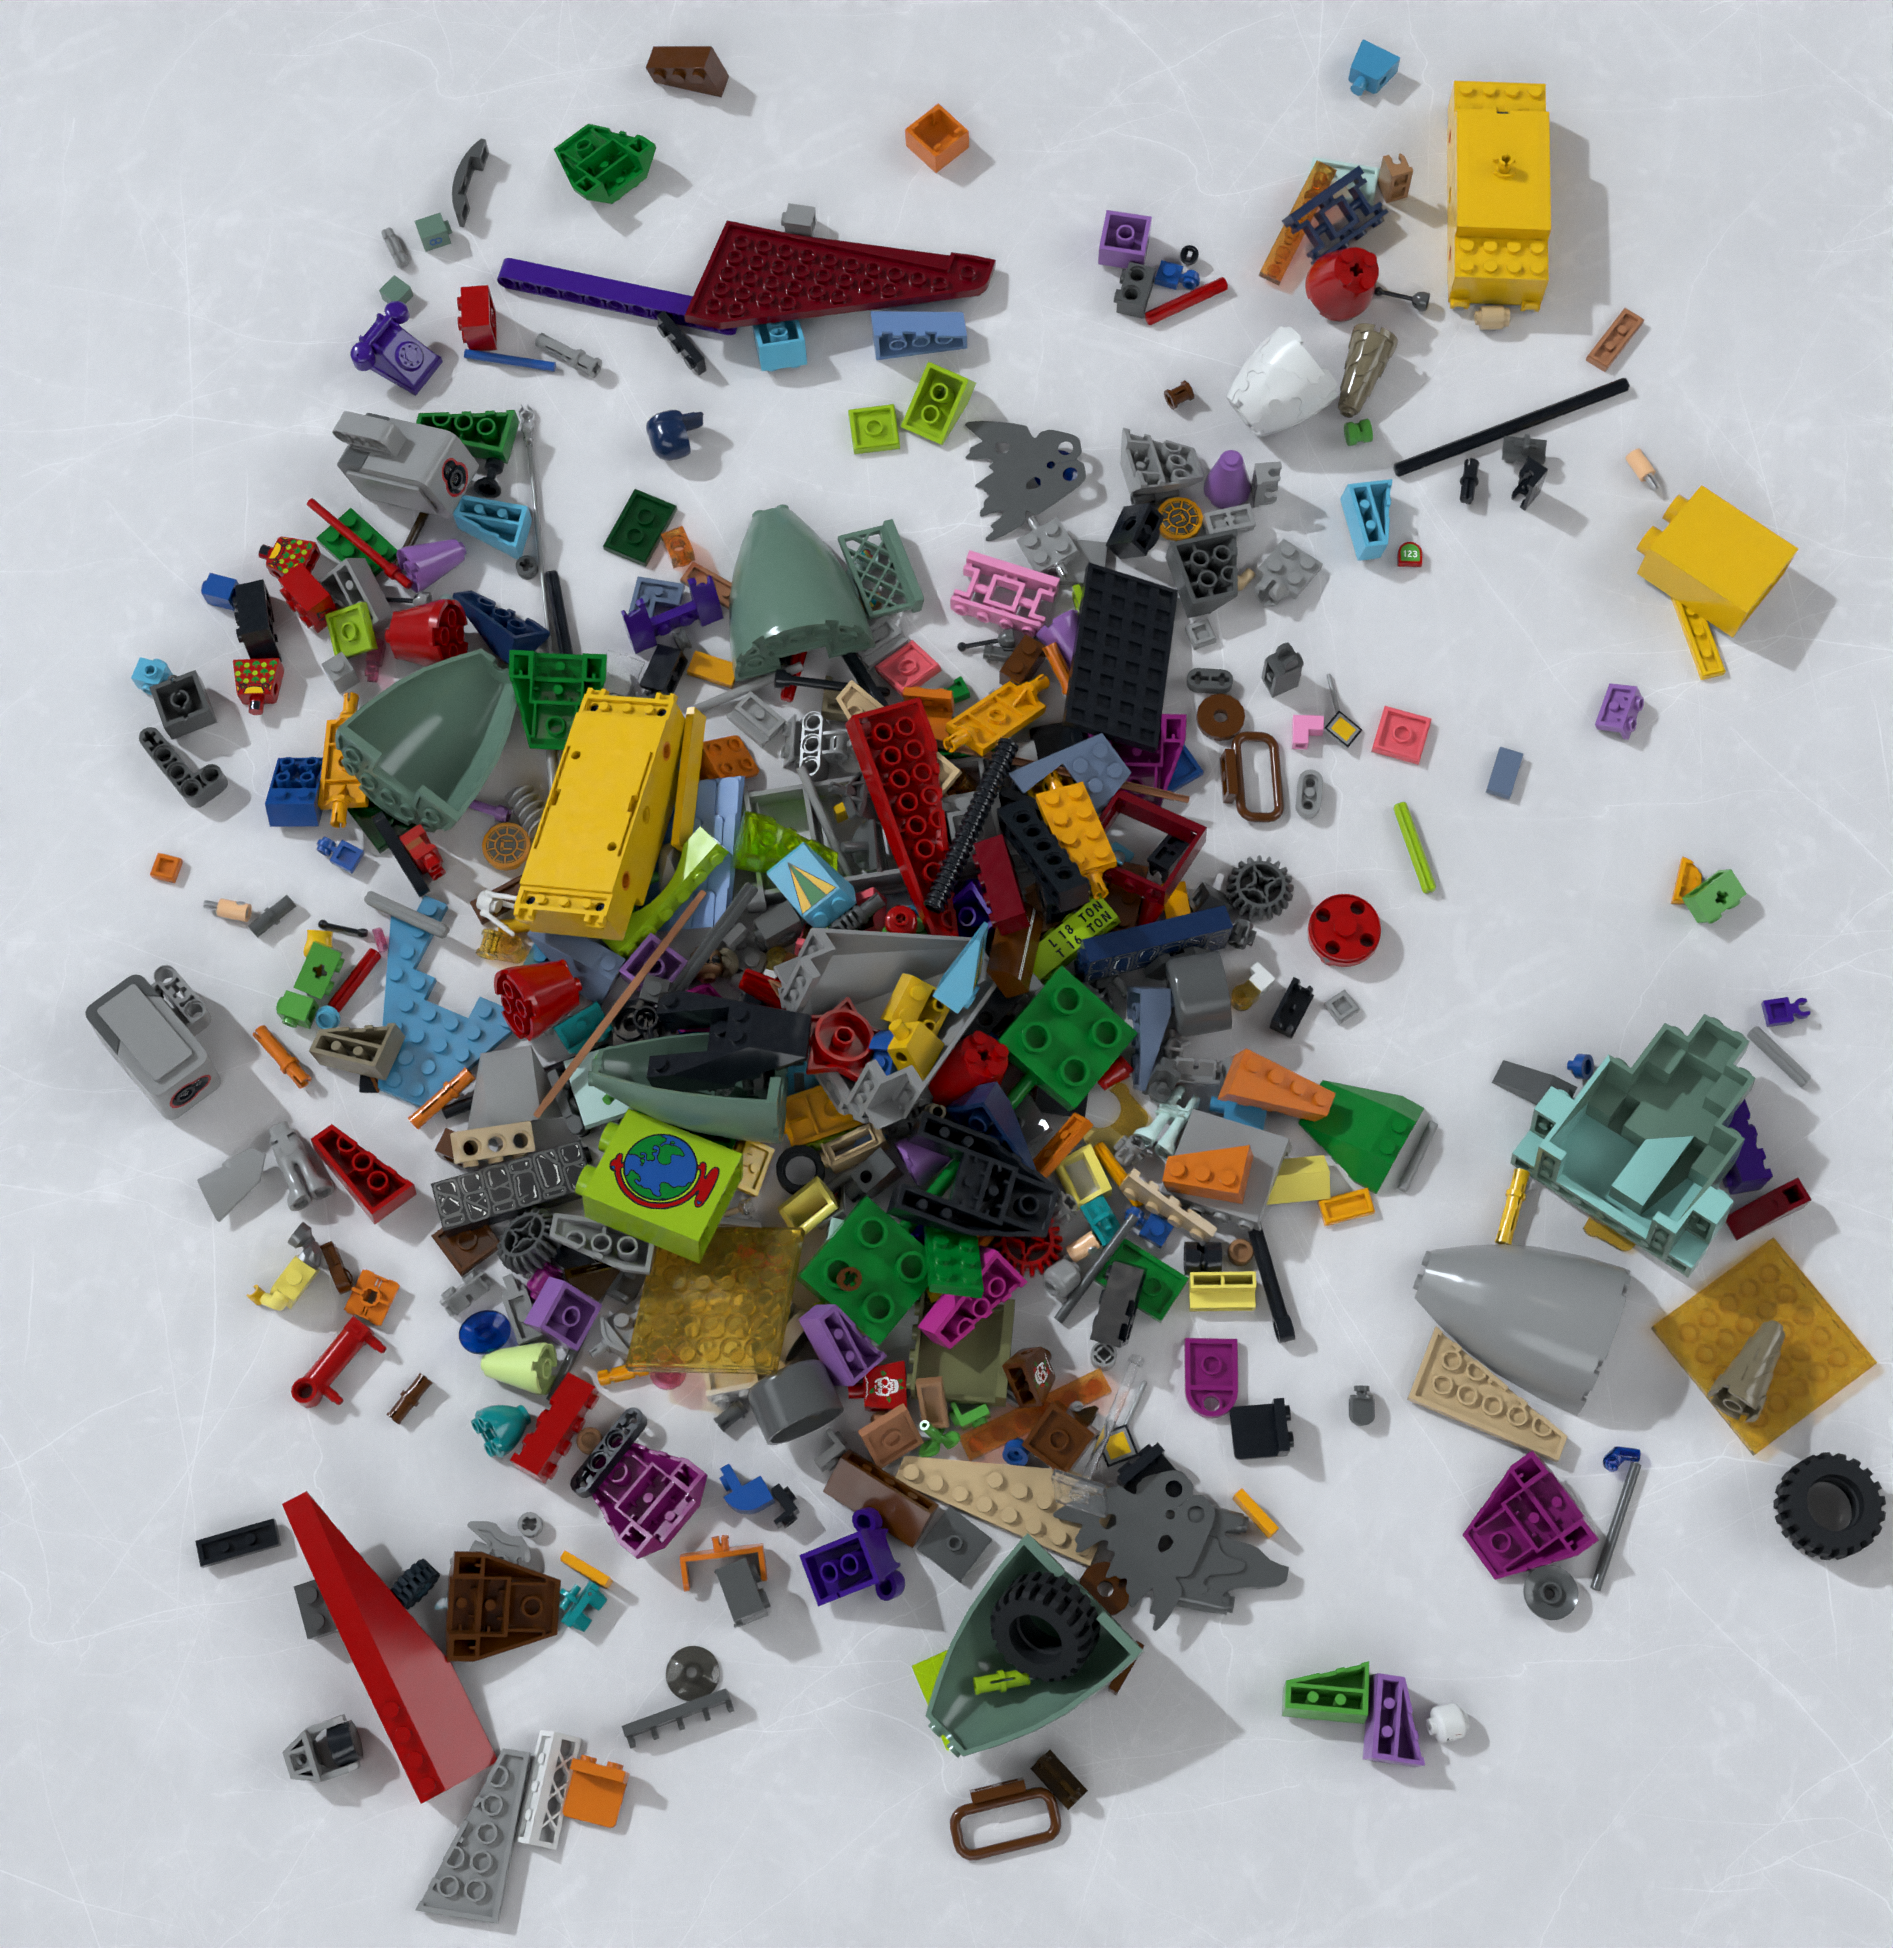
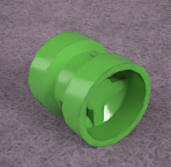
M1368 418L1360 420L1359 423H1344V436L1348 446L1356 445L1361 441L1364 443L1373 441L1372 426Z

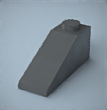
M1505 1060L1502 1061L1492 1081L1493 1084L1535 1105L1540 1102L1551 1086L1557 1090L1566 1091L1571 1098L1577 1089L1576 1086L1554 1075Z

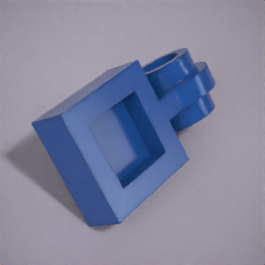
M1161 260L1154 284L1176 290L1178 284L1182 283L1186 289L1193 290L1199 286L1200 275L1194 270H1188L1182 274L1183 266Z
M325 836L316 843L318 846L316 850L327 857L333 854L330 862L353 874L365 854L362 849L344 840H341L337 848L335 847L336 843Z
M1135 1206L1127 1209L1124 1213V1221L1130 1213L1138 1217L1139 1220L1133 1227L1137 1228L1138 1225L1143 1227L1139 1236L1161 1249L1174 1226L1151 1213L1148 1220H1145L1143 1218L1145 1213Z

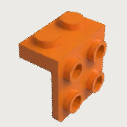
M918 686L904 687V701L918 697L921 698L935 739L944 740L946 737H949L950 734L945 731L946 723L953 719L955 708L953 691L942 688L924 689Z
M738 735L703 742L700 780L745 776L746 779L758 775L759 768Z
M581 1755L580 1760L573 1758L570 1769L573 1770V1775L563 1807L564 1816L609 1828L615 1827L630 1773L623 1771L624 1765L608 1761L607 1766L596 1764L597 1758Z

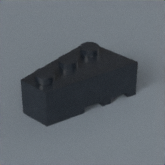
M264 580L235 585L236 595L233 596V603L235 609L238 610V612H234L237 626H239L236 629L239 643H244L250 659L279 658L280 662H282L281 654L276 646L278 636L274 634L273 622L275 620L271 599Z

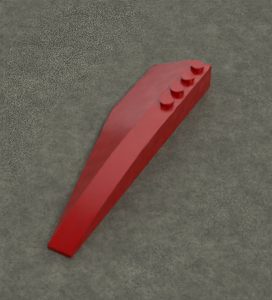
M308 1491L282 1503L327 1608L420 1804L495 1764L497 1756L452 1663L447 1662L446 1655L442 1653L415 1618L404 1608L399 1599L367 1564L340 1529L334 1525Z

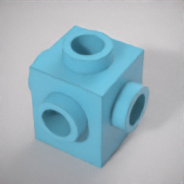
M140 657L131 679L138 689L152 695L149 687L167 681L168 677L173 675V673L169 669L168 664L160 659L149 660Z

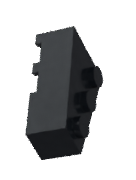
M1115 1260L1113 1265H1108L1105 1279L1108 1281L1105 1290L1103 1289L1100 1294V1307L1093 1321L1090 1340L1118 1348L1128 1344L1148 1268L1120 1260Z

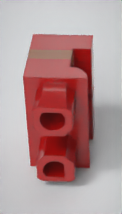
M421 824L399 837L405 850L422 875L428 872L433 881L446 874L441 866L444 861L437 847L431 844Z

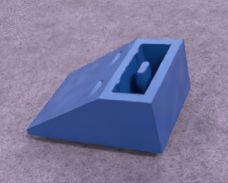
M323 757L278 758L265 801L270 827L319 826L323 812L318 807Z

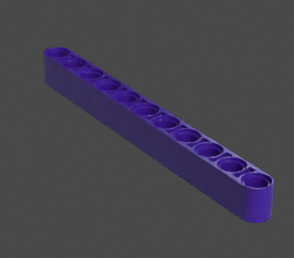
M505 258L503 260L497 277L498 284L507 289L653 320H657V315L665 311L677 325L724 335H735L738 328L716 329L685 322V313L693 296L513 258Z

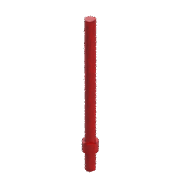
M311 498L308 500L307 506L380 566L384 570L385 575L391 580H396L406 589L412 587L413 582L401 572L402 570L396 564L388 562L315 499Z

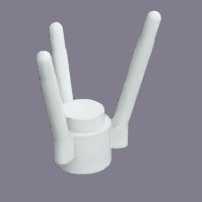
M483 890L476 902L477 908L481 910L480 915L488 918L510 936H515V932L492 914L494 912L498 913L502 906L514 909L513 903L503 901L502 899L516 901L517 896Z

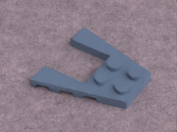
M1100 733L1007 773L1024 794L1062 764L1076 783H1084L1098 816L1129 777L1131 771L1105 736Z

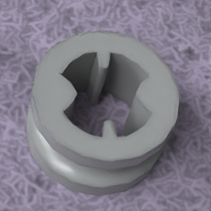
M526 1512L518 1520V1529L525 1537L534 1538L542 1532L543 1521L536 1513ZM527 1519L531 1521L537 1520V1524H534L536 1526L535 1530H524V1526H527L525 1524Z

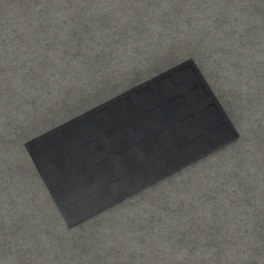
M1090 562L1085 569L1062 726L1091 735L1102 733L1108 740L1155 753L1159 741L1178 590Z

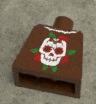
M1041 1346L1021 1349L1002 1365L1020 1409L1043 1406L1055 1381V1373L1050 1364L1052 1355L1050 1351Z

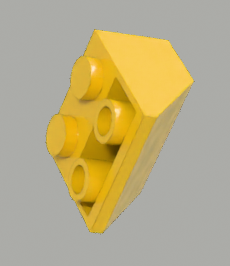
M902 973L880 1019L889 1024L896 1019H901L903 1023L920 1021L937 1036L950 1008L933 997L936 990L934 986L913 975Z

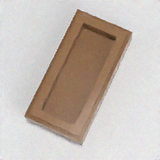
M943 1377L916 1379L915 1384L922 1421L927 1420L936 1429L949 1428L950 1419Z

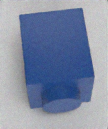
M209 573L207 580L202 584L201 594L207 604L234 611L233 596L236 595L235 585H239L237 579Z

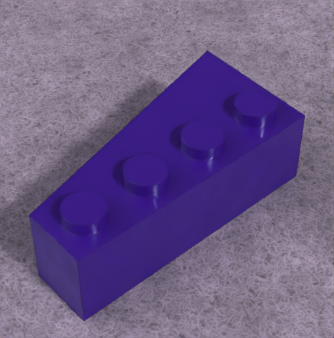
M1745 1099L1735 1111L1732 1122L1728 1126V1128L1737 1130L1741 1137L1745 1138L1737 1161L1722 1180L1725 1188H1728L1730 1195L1761 1190L1773 1177L1771 1169H1765L1763 1160L1766 1159L1763 1148H1757V1130L1753 1124L1748 1123L1750 1111Z

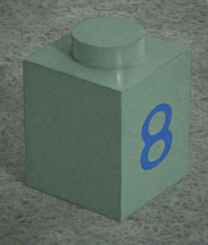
M441 213L415 220L425 252L451 244L449 234H452V230L448 220L443 221Z

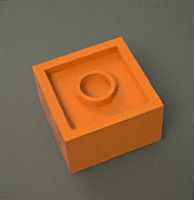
M939 103L905 129L906 146L935 173L939 172L969 148V131Z

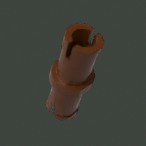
M419 1373L409 1388L400 1393L401 1398L386 1415L400 1425L414 1406H418V1400L433 1382L430 1379L428 1380L422 1373Z

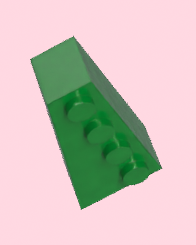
M495 410L485 411V413L462 411V414H450L449 412L418 413L416 423L452 432L475 458L487 460L493 457L508 464L520 421L515 410H506V412H495Z

